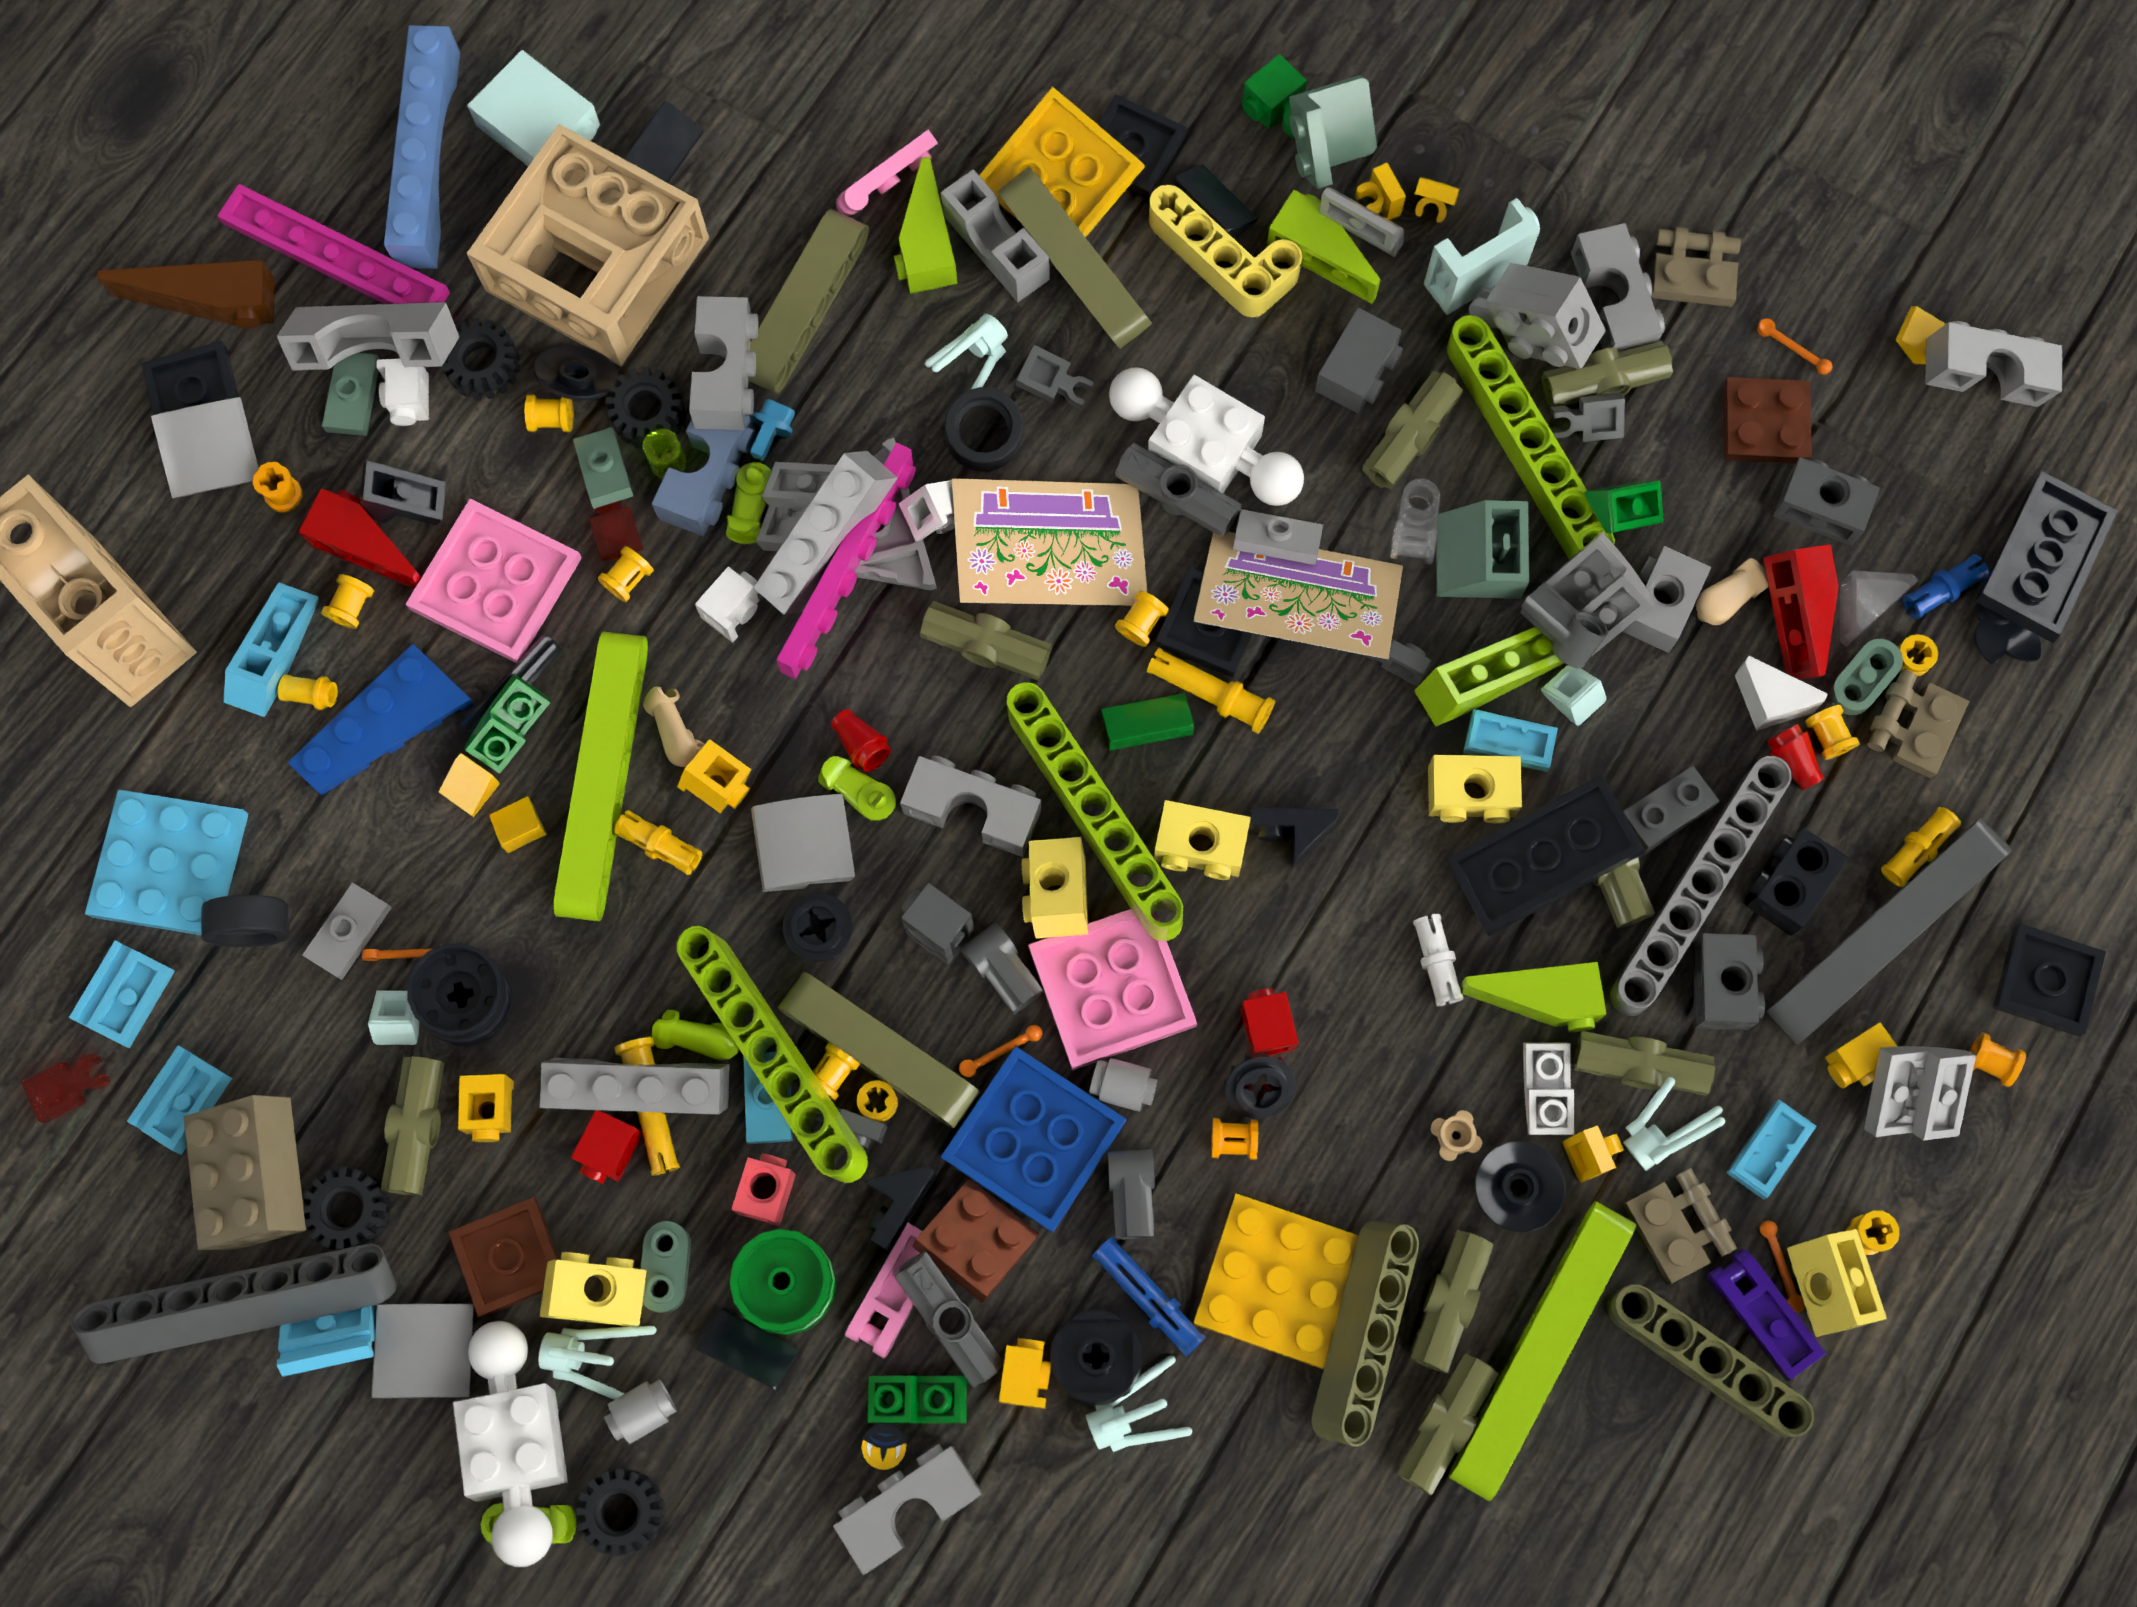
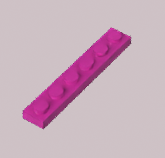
M240 184L237 185L217 215L223 225L383 304L445 302L450 294L446 285Z
M895 443L884 463V466L896 475L898 479L876 511L861 520L844 537L777 658L780 672L795 680L801 669L808 670L813 663L817 653V647L814 645L822 632L827 634L832 628L837 617V611L834 610L841 596L848 597L857 580V574L854 573L861 560L867 561L872 555L877 543V538L874 536L881 524L886 526L890 522L896 509L895 497L900 488L906 490L914 477L916 467L913 466L911 449L899 443Z

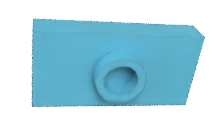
M1473 709L1463 753L1473 756H1521V767L1548 772L1558 728Z
M776 1052L765 1053V1061L772 1060ZM743 1056L747 1143L761 1144L793 1141L792 1129ZM791 1084L788 1088L789 1098L791 1097Z
M1781 1100L1775 1101L1726 1173L1763 1200L1767 1199L1816 1128V1125Z

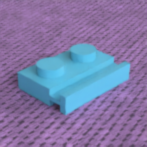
M115 940L69 1018L130 1048L175 970Z
M178 1045L127 1122L136 1126L170 1150L182 1155L187 1147L184 1116L214 1107L232 1078Z
M376 1305L280 1325L278 1344L280 1359H277L276 1365L282 1377L373 1357L372 1341L375 1339Z

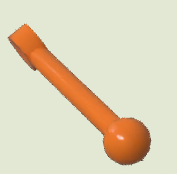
M1765 318L1759 322L1757 332L1761 336H1772L1815 365L1816 371L1819 374L1827 375L1831 372L1832 362L1830 360L1818 358L1776 330L1775 323L1771 319Z
M432 949L362 950V960L378 961L380 959L422 958Z
M1030 1025L1024 1034L974 1061L963 1060L959 1065V1072L965 1078L973 1077L978 1068L1013 1050L1015 1046L1018 1047L1028 1041H1039L1043 1035L1042 1029L1038 1025Z
M1766 1220L1760 1225V1233L1768 1239L1788 1295L1786 1301L1795 1313L1801 1312L1805 1309L1804 1300L1801 1295L1796 1293L1776 1237L1778 1232L1777 1225L1773 1221Z

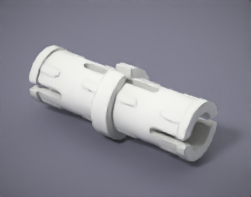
M1433 914L1431 919H1428V916H1424L1414 920L1413 924L1416 927L1424 956L1420 962L1422 969L1428 970L1436 999V1006H1444L1447 1001L1449 1004L1463 1000L1464 997L1461 994L1453 962L1456 960L1454 951H1449L1441 923V915Z

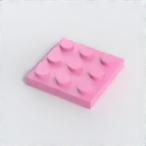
M469 499L408 599L406 606L409 610L517 663L528 650L582 557L578 551Z
M1132 909L1089 923L1088 935L1049 937L1028 945L1072 1071L1096 1063L1099 1059L1104 1060L1197 1027V1021L1167 941L1153 939L1145 931ZM1155 911L1152 914V917L1159 922V919Z

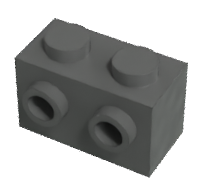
M1357 308L1319 372L1315 392L1359 414L1366 401L1373 404L1384 383L1379 378L1385 368L1392 371L1403 351V348L1398 346L1402 330Z

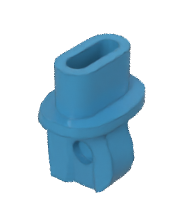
M765 399L760 412H754L751 415L752 422L761 428L750 451L752 457L764 461L775 435L791 437L793 429L790 427V424L795 415L794 410L775 401Z

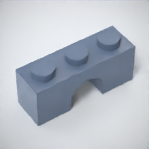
M746 415L745 430L695 429L691 420L686 432L692 447L709 454L710 457L707 464L697 472L683 473L668 468L652 502L659 520L703 537L709 525L714 526L721 514L722 502L720 501L726 488L732 489L736 482V475L739 471L738 462L743 452L748 453L751 450L755 441L756 430H754L750 415Z

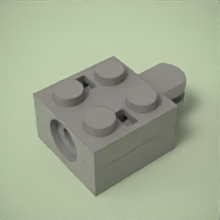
M1511 262L1495 287L1482 286L1477 294V298L1469 306L1470 315L1483 319L1489 327L1501 330L1508 344V349L1514 355L1522 359L1530 357L1547 361L1556 367L1569 366L1582 369L1606 331L1581 277Z

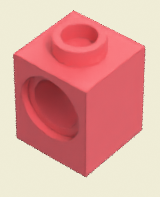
M764 1153L761 1154L760 1161L748 1157L731 1210L738 1215L780 1226L796 1176L791 1169L786 1168L787 1160ZM765 1176L775 1178L777 1184L775 1193L767 1199L756 1198L754 1194L756 1182Z

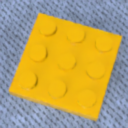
M1052 87L979 176L998 197L999 204L1018 220L997 191L1027 166H1030L1086 238L1145 166L1118 141Z
M1235 1194L1193 1324L1323 1369L1359 1235Z

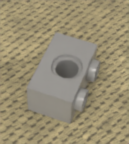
M1666 546L1663 547L1657 559L1649 556L1639 578L1645 582L1644 585L1652 597L1654 605L1622 632L1669 653L1683 631L1711 567ZM1654 592L1666 593L1670 597L1672 604L1660 603L1655 598Z

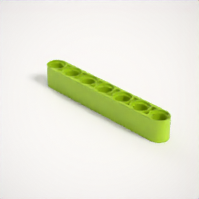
M1467 315L1461 317L1453 326L1447 345L1448 356L1568 559H1571L1584 547L1583 543H1589L1601 532L1615 545L1613 533L1605 532L1586 499L1585 491L1587 489L1487 323L1477 316ZM1469 337L1477 344L1466 345L1459 338ZM1490 371L1496 375L1497 379H1486L1480 372ZM1504 404L1511 405L1518 413L1508 414L1500 406ZM1531 439L1538 445V448H1527L1520 440ZM1551 473L1556 476L1559 483H1548L1542 478L1541 474ZM1572 508L1577 511L1580 518H1569L1563 513L1562 509Z
M602 632L599 638L555 889L554 914L557 917L601 921L604 914L617 840L614 829L621 816L647 661L648 642L646 636Z
M1023 682L1015 685L1007 695L1008 716L1012 728L1145 931L1158 941L1174 939L1183 927V904L1180 897L1044 692L1033 683ZM1023 704H1033L1037 707L1031 713L1017 711V708ZM1046 737H1054L1059 740V743L1053 747H1043L1039 744ZM1070 770L1082 774L1081 778L1073 782H1068L1061 778L1065 772ZM1090 805H1100L1105 809L1098 816H1089L1083 812ZM1113 839H1121L1128 846L1121 851H1112L1106 847V844ZM1136 874H1145L1151 879V882L1146 886L1137 887L1132 885L1129 879ZM1159 909H1168L1175 914V917L1171 921L1164 923L1156 921L1152 914Z
M692 926L686 929L677 941V952L680 959L816 1168L822 1174L844 1183H851L860 1179L868 1165V1157L865 1150L728 943L704 927ZM709 942L707 953L703 957L698 958L700 947L704 943ZM731 975L730 986L725 991L720 992L722 981ZM753 1009L754 1017L749 1025L743 1027L742 1020L744 1015ZM776 1043L777 1052L772 1060L766 1062L765 1053L767 1049ZM799 1078V1091L789 1098V1085L793 1080ZM822 1113L824 1123L818 1132L812 1134L811 1123L817 1115ZM846 1149L848 1153L846 1164L836 1170L834 1166L836 1155L841 1150Z
M1594 1201L1590 1206L1484 1404L1471 1436L1460 1453H1458L1448 1478L1489 1502L1494 1498L1636 1228V1223L1597 1201Z

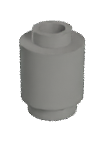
M1110 1058L1109 1062L1099 1059L1092 1078L1090 1094L1100 1096L1099 1101L1140 1112L1143 1104L1152 1105L1158 1080L1150 1078L1152 1070L1150 1068Z
M658 1379L652 1384L646 1381L608 1403L611 1413L604 1416L617 1441L624 1437L631 1444L669 1422L668 1416L677 1412V1409L664 1384Z

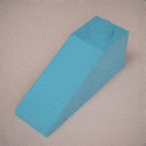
M278 582L225 670L224 703L263 717L266 716L278 695V684L284 674H288L318 604V596Z

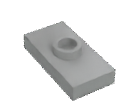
M1241 509L1233 550L1316 565L1323 524Z
M352 882L302 956L343 980L392 907Z

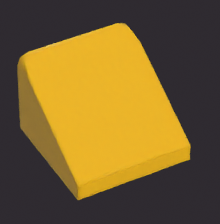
M1911 306L1896 341L1914 365L1926 364V339L1946 323L1917 306Z
M460 753L447 774L439 793L474 818L500 783L492 774Z
M529 796L489 815L501 847L507 853L547 835Z

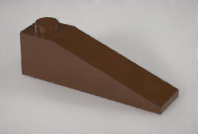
M263 260L98 271V279L113 297L233 326L237 325L243 328H255L260 324L274 323L275 278Z

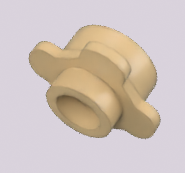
M1458 1111L1455 1116L1446 1120L1437 1118L1431 1124V1133L1437 1136L1441 1146L1439 1154L1446 1161H1453L1457 1155L1467 1151L1476 1153L1482 1146V1140L1476 1135V1129L1472 1123L1473 1116L1468 1111ZM1459 1132L1460 1139H1453L1452 1133Z

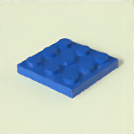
M1015 1046L942 1154L941 1159L1053 1234L1118 1136L1127 1119Z

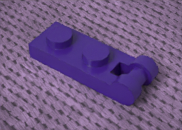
M1741 1249L1732 1256L1733 1262L1723 1269L1720 1267L1715 1268L1707 1274V1278L1717 1293L1725 1299L1784 1380L1791 1381L1826 1353L1755 1258L1746 1249ZM1745 1276L1754 1287L1742 1294L1735 1283Z

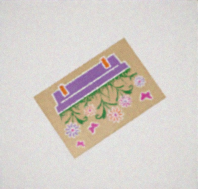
M952 479L960 603L1133 606L1136 601L1134 599L1136 592H1147L1139 490L1130 484Z
M1228 532L1223 538L1213 533L1194 622L1389 659L1403 565L1321 549L1318 551L1316 565L1233 550L1236 533Z

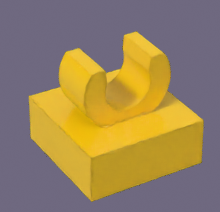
M1388 163L1373 168L1370 182L1362 183L1357 187L1355 198L1360 200L1364 197H1372L1375 202L1367 205L1366 208L1377 214L1382 212L1384 218L1391 220L1401 216L1406 195Z
M1420 177L1415 194L1424 196V198L1416 205V216H1422L1426 204L1434 203L1439 208L1436 222L1441 223L1447 215L1445 203L1455 205L1460 188Z
M1598 1126L1584 1130L1562 1141L1579 1183L1593 1179L1616 1168L1611 1156L1624 1151L1617 1134L1603 1138Z

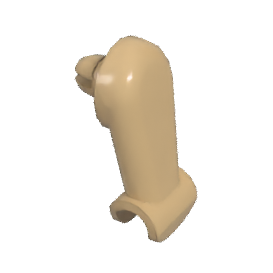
M1749 558L1735 569L1732 575L1703 590L1695 602L1698 620L1712 625H1721L1729 620L1751 597L1755 598L1769 587L1765 568L1755 559Z
M655 686L647 693L643 707L648 714L655 717L668 760L675 766L686 767L702 749L704 743L695 740L692 732L685 728L674 704L680 697L678 690L669 689L664 694L661 687Z

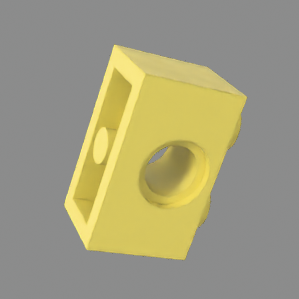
M1433 755L1428 766L1429 816H1440L1441 821L1448 823L1463 822L1467 820V817H1484V822L1494 824L1509 822L1510 818L1516 817L1522 807L1521 756ZM1467 783L1480 785L1485 792V797L1480 799L1470 797L1466 793L1464 785Z
M1165 800L1154 859L1161 861L1162 867L1173 871H1187V867L1204 870V875L1214 879L1229 880L1230 875L1239 877L1251 817ZM1201 834L1209 837L1213 846L1207 851H1197L1190 845L1189 840L1193 836Z
M1081 837L1029 841V858H1022L1024 885L1030 884V896H1023L1022 899L1024 922H1032L1036 938L1088 935L1086 859ZM1054 885L1062 886L1061 888L1054 891L1047 890L1049 887Z
M1857 1229L1825 1235L1787 1248L1792 1270L1796 1276L1815 1337L1887 1319Z
M562 1252L561 1260L547 1261L540 1317L620 1326H639L646 1270L633 1269L634 1260L607 1258L606 1265L588 1263L589 1255ZM590 1276L599 1278L603 1284V1294L596 1302L589 1300L584 1293V1284Z

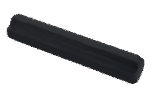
M542 635L462 721V728L470 736L472 735L487 709L514 673L531 685L560 654L561 649L559 645L549 636Z

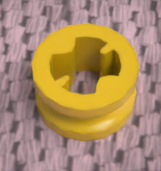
M1911 635L1898 646L1903 657L1901 670L1910 671L1917 677L1927 673L1938 659L1937 646L1933 640L1924 635ZM1913 647L1919 649L1918 655L1923 653L1925 656L1919 664L1912 662L1914 657L1910 659L1907 657V653Z
M880 1080L870 1081L859 1090L857 1106L864 1117L881 1123L889 1120L895 1114L898 1107V1098L888 1083ZM877 1090L878 1095H881L882 1091L889 1095L884 1101L887 1108L878 1113L876 1108H874L873 1112H869L866 1109V1106L870 1104L868 1095Z

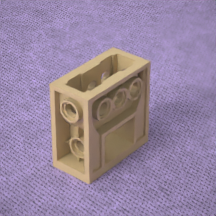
M558 124L471 246L467 255L485 291L583 346L601 353L617 365L622 366L706 244L709 236L696 198ZM559 252L598 273L581 298L542 277Z
M29 474L0 497V581L66 656L129 707L136 704L197 653L96 538ZM23 523L30 524L32 527L31 537L22 544L12 543L10 534L14 527Z

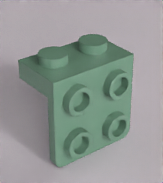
M1355 76L1289 97L1292 114L1290 116V127L1297 147V154L1295 156L1296 166L1300 176L1309 180L1317 189L1332 185L1330 167L1375 152L1377 142L1369 82L1363 76Z

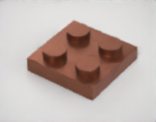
M1726 378L1723 384L1725 461L1796 464L1800 457L1806 460L1812 459L1810 381Z
M969 1178L916 1238L912 1247L919 1253L926 1251L940 1270L983 1304L1034 1244L1039 1233Z
M534 1197L449 1232L478 1317L481 1318L543 1293L547 1261L559 1260L539 1202Z

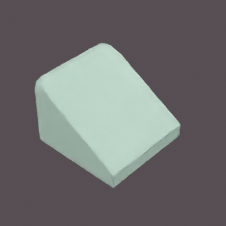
M1569 665L1562 669L1541 689L1542 694L1577 726L1581 725L1606 701V695L1599 679L1581 668H1574Z
M376 991L368 1021L371 1037L375 1044L415 1045L417 1043L419 1021L414 1017L409 1006L407 991Z

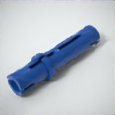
M1114 1237L1108 1239L1092 1255L1150 1317L1151 1320L1148 1323L1155 1330L1159 1327L1179 1348L1184 1357H1187L1205 1340L1206 1336L1201 1334L1178 1309L1181 1304L1175 1298L1170 1300L1145 1271L1119 1246ZM1120 1264L1146 1291V1294H1144L1138 1288V1286L1126 1275V1273L1119 1267ZM1152 1299L1177 1324V1326L1179 1327L1178 1330L1167 1319V1317L1152 1303Z

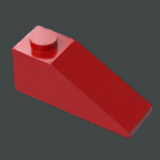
M321 488L299 530L300 535L310 547L415 589L421 580L420 575L360 505V499L343 490H338L335 494Z
M1831 544L1794 549L1764 557L1785 673L1798 680L1825 675L1839 588Z

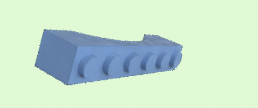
M409 25L384 246L393 260L409 268L437 269L441 236L439 213L441 139L447 108L452 94L457 87L460 59L459 48L450 28L446 26Z

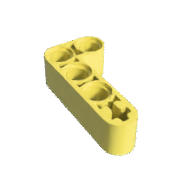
M1163 185L1155 189L1151 194L1149 224L1153 232L1244 316L1257 317L1262 315L1298 282L1302 253L1301 249L1294 242L1285 239L1277 240L1254 258L1178 187ZM1197 234L1204 237V239L1201 241H1193L1187 237L1190 235ZM1220 261L1230 262L1233 266L1230 268H1221L1218 265H1216V263ZM1277 262H1284L1289 264L1291 267L1288 269H1279L1276 266H1274V264ZM1247 288H1257L1262 293L1259 295H1249L1244 290Z

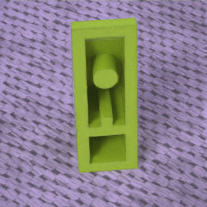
M930 157L921 159L899 236L901 255L894 256L898 279H907L910 294L958 284L956 265Z
M1293 190L1269 227L1267 247L1271 243L1282 239L1294 242L1301 249V266L1373 304L1381 280L1342 225L1319 213L1321 201L1313 195H1303Z
M1598 962L1468 976L1460 984L1461 994L1554 1027L1568 1025L1569 1032L1594 1029V1022L1600 1021L1606 1015Z

